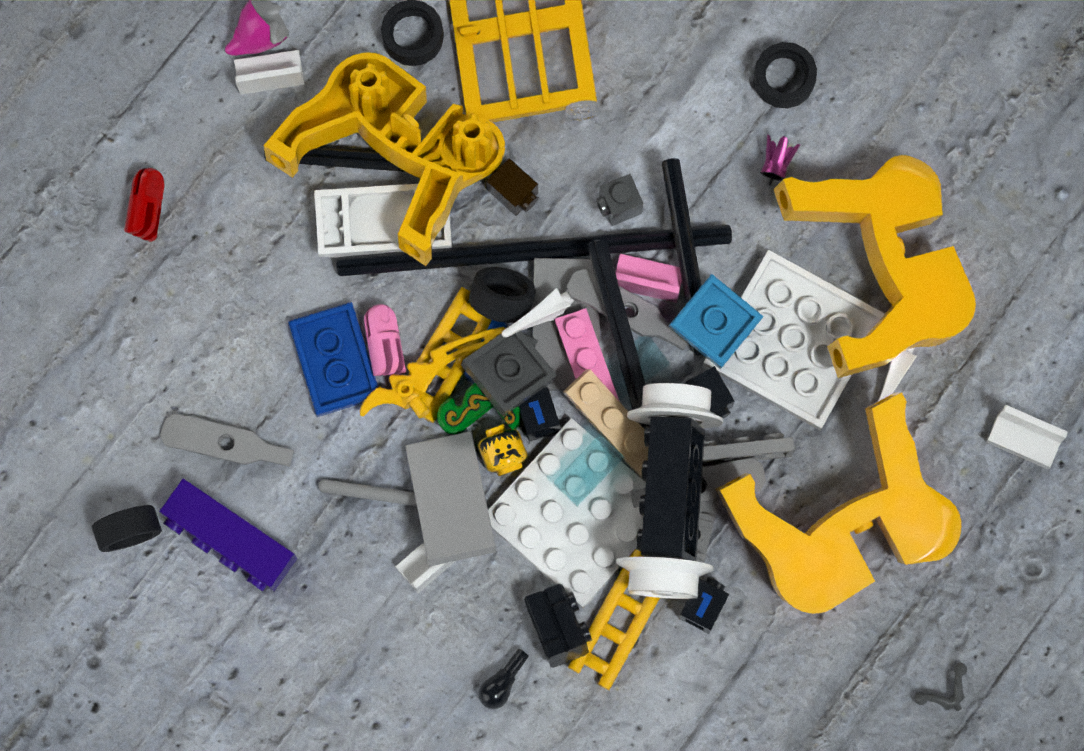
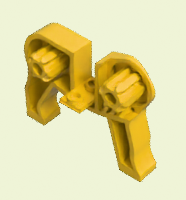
M366 52L352 55L337 65L325 87L312 99L296 107L263 146L266 161L293 178L299 171L298 167L301 158L307 152L349 135L359 133L386 160L405 172L420 178L398 232L399 249L426 266L432 259V246L435 237L446 224L457 195L462 189L489 176L499 167L505 153V140L502 132L494 123L487 119L479 118L478 115L463 114V106L452 104L421 142L419 124L414 117L427 103L426 86L387 57L377 53Z
M898 155L885 162L869 179H828L820 182H807L789 177L783 179L773 189L784 221L859 223L865 251L872 271L883 293L892 305L865 337L852 338L843 336L827 346L838 378L884 366L900 353L911 348L932 347L943 344L970 324L976 308L975 295L954 246L905 258L903 240L897 236V233L931 225L943 215L940 180L935 171L925 162L911 156Z
M894 392L865 408L881 488L869 491L841 504L820 518L805 533L767 511L758 503L755 496V481L751 474L744 473L716 488L739 535L748 541L760 554L767 566L774 590L788 605L806 613H823L833 609L875 582L850 534L853 531L855 534H859L874 525L873 519H876L898 563L908 565L940 560L948 556L956 547L962 527L959 511L949 499L928 486L922 478L915 442L906 424L905 408L907 401L902 392Z

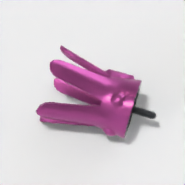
M767 134L766 158L760 174L770 178L769 186L772 185L773 180L782 181L786 178L787 167L801 144L786 149L788 140L783 136L780 138L776 148V143L771 141L770 135Z

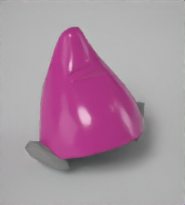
M271 0L247 1L241 10L234 36L225 46V52L232 56L257 54L280 45L289 37V30L279 15L281 7L278 4L272 3Z

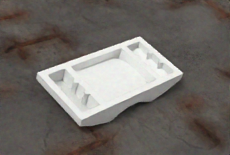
M418 184L314 190L319 257L338 258L404 252L399 249L398 232ZM448 216L446 224L435 237L432 249L452 248L450 216Z

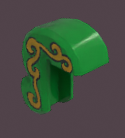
M474 383L466 390L460 406H457L452 398L447 399L441 404L437 412V419L440 427L446 433L456 435L463 432L492 408L497 411L510 429H518L521 422V413L518 406L502 417L477 384Z

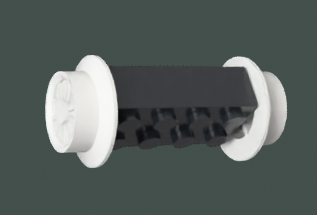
M677 383L648 384L643 386L642 406L627 413L628 419L650 425L646 426L644 432L645 447H648V460H644L642 464V480L646 481L645 495H641L639 501L640 515H644L643 529H639L637 532V549L641 550V555L644 557H623L616 560L617 565L630 572L628 592L631 594L669 599L697 598L699 577L713 571L712 565L696 561L705 442L704 428H714L723 425V418L710 411L711 390L707 388Z

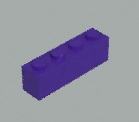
M185 479L180 481L159 511L166 518L163 523L165 526L178 535L184 530L194 538L191 543L206 554L212 549L222 557L219 562L234 573L238 568L249 575L246 581L262 592L266 587L275 592L298 559L293 552Z

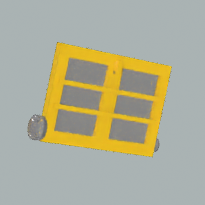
M450 0L466 115H478L479 118H484L494 123L562 110L566 111V117L571 121L587 120L599 114L582 0Z

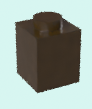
M510 158L486 181L487 191L515 216L522 210L525 212L529 211L539 199L536 196L539 193L538 183Z

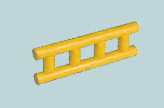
M463 287L460 288L416 362L431 363L433 361L430 356L432 350L440 347L443 342L449 343L462 338L451 331L460 314L478 323L472 334L488 329L492 320L477 313L468 303L469 290ZM482 339L462 345L460 347H457L456 349L459 350L467 346L480 343ZM474 352L458 357L451 368L445 366L437 374L444 381L434 397L425 392V396L422 398V401L430 410L423 417L430 423L435 422L439 407L449 398L465 371L461 366L462 361Z
M635 549L629 557L644 556L641 555V551ZM623 567L588 629L592 641L587 642L589 653L571 660L568 665L570 670L580 674L584 665L602 674L598 685L609 691L660 599L645 596L643 602L640 603L624 594L629 585L630 572ZM617 605L635 615L626 633L608 624ZM601 635L619 645L609 663L591 653Z

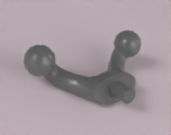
M957 663L954 666L955 678L952 696L946 698L935 694L918 692L914 697L915 703L924 705L927 701H931L941 705L945 710L954 707L956 711H960L962 709L960 702L965 698L962 676L967 673V666L964 663Z

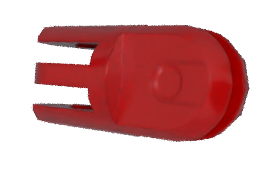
M143 168L135 173L132 180L124 227L126 233L149 242L154 241L157 237L165 187L164 178L156 168Z

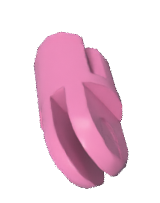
M374 305L364 315V327L373 376L403 375L406 373L396 315L388 305Z

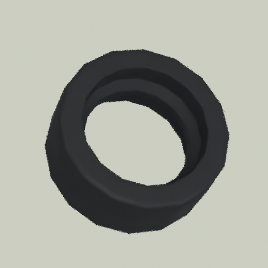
M407 0L399 2L388 10L382 21L381 34L384 48L392 59L402 65L418 66L426 64L435 58L442 48L444 32L441 17L432 6L423 1ZM410 16L422 17L427 20L432 30L431 39L428 44L416 50H406L398 46L393 36L394 27L398 21Z
M781 42L771 45L761 53L756 62L753 80L756 92L764 102L776 108L788 109L799 106L809 98L814 89L817 67L812 55L796 43ZM779 58L792 59L798 62L805 74L801 87L791 93H783L771 88L766 79V70L771 62Z
M488 267L476 273L469 301L477 313L497 322L515 323L531 311L536 289L534 283L528 277L517 271L502 267Z
M152 505L124 509L105 516L92 525L94 536L101 552H111L132 547L148 541L162 532L155 508Z

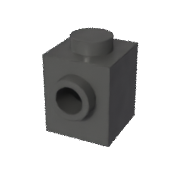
M631 174L600 186L599 197L596 198V202L602 216H608L612 226L642 214L644 203Z

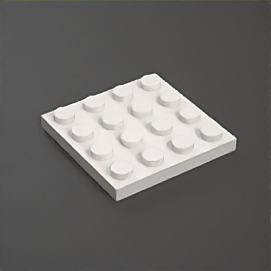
M768 250L741 297L764 317L721 369L707 358L703 366L708 369L715 366L718 373L724 378L821 431L851 375L841 378L837 377L827 346L843 336L852 338L865 337L885 313Z
M571 418L488 510L491 527L555 585L563 584L566 593L572 591L577 604L584 609L621 567L616 564V560L629 557L637 549V532L639 529H643L644 515H640L639 507H633L630 491L646 488V482Z

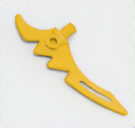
M506 328L489 329L446 343L430 352L433 360L431 363H408L407 369L411 374L390 375L389 382L392 389L377 387L363 401L360 407V416H365L372 408L378 405L395 404L405 410L411 407L418 418L425 417L430 410L422 401V398L425 396V392L434 377L451 361L465 354L477 351L500 335ZM485 339L483 342L467 346L465 348L459 349L447 355V352L457 347L468 344L470 342Z

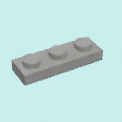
M781 433L766 435L764 440L751 441L749 437H739L730 440L731 444L717 445V441H705L703 467L754 458L757 461L792 457L795 451L793 437L784 438V434Z

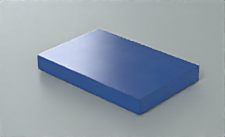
M352 302L288 321L317 417L362 404L366 397L378 387L376 378L373 376L370 358Z

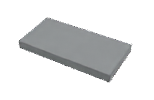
M534 258V286L536 294L533 308L555 288L558 289L560 294L566 292V286L574 272L586 269L595 273L591 259ZM574 300L571 306L565 308L564 315L586 308L599 343L600 312ZM555 320L533 326V338L538 340L535 349L557 374L555 381L546 387H548L549 391H564L575 381Z
M471 431L405 445L429 566L497 552Z

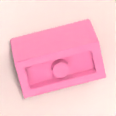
M620 254L615 272L620 287L631 293L677 303L682 283L680 267Z

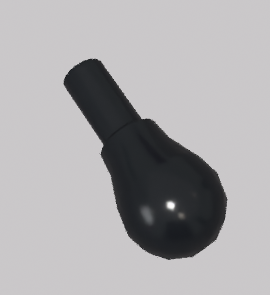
M517 649L504 669H500L481 685L478 691L479 700L486 708L498 709L506 704L515 681V675L529 657L524 651Z

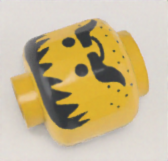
M504 424L486 430L487 437L479 442L478 448L487 471L496 472L498 476L523 468L522 462L527 458V452L517 429L506 430Z

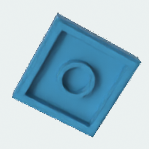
M711 274L668 327L721 369L764 316Z

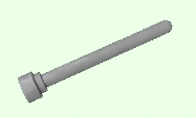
M326 479L321 480L318 484L319 490L323 493L417 506L415 493L410 491Z

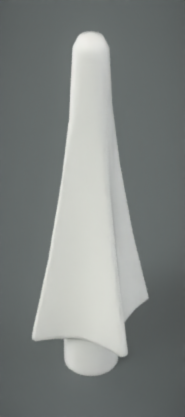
M555 288L537 306L517 322L503 330L501 334L503 337H509L529 327L564 316L565 308L571 306L574 300L570 298L568 291L560 294L558 289Z
M915 348L900 353L890 361L878 401L894 393L917 357L912 354Z

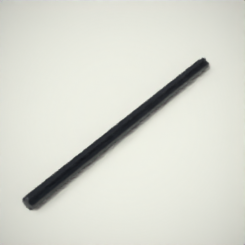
M730 225L692 228L695 247L730 244L732 241ZM673 229L432 249V259L426 266L405 252L345 256L336 259V269L339 276L531 261L534 258L555 259L590 256L588 244L600 239L607 241L610 254L674 249L676 245Z

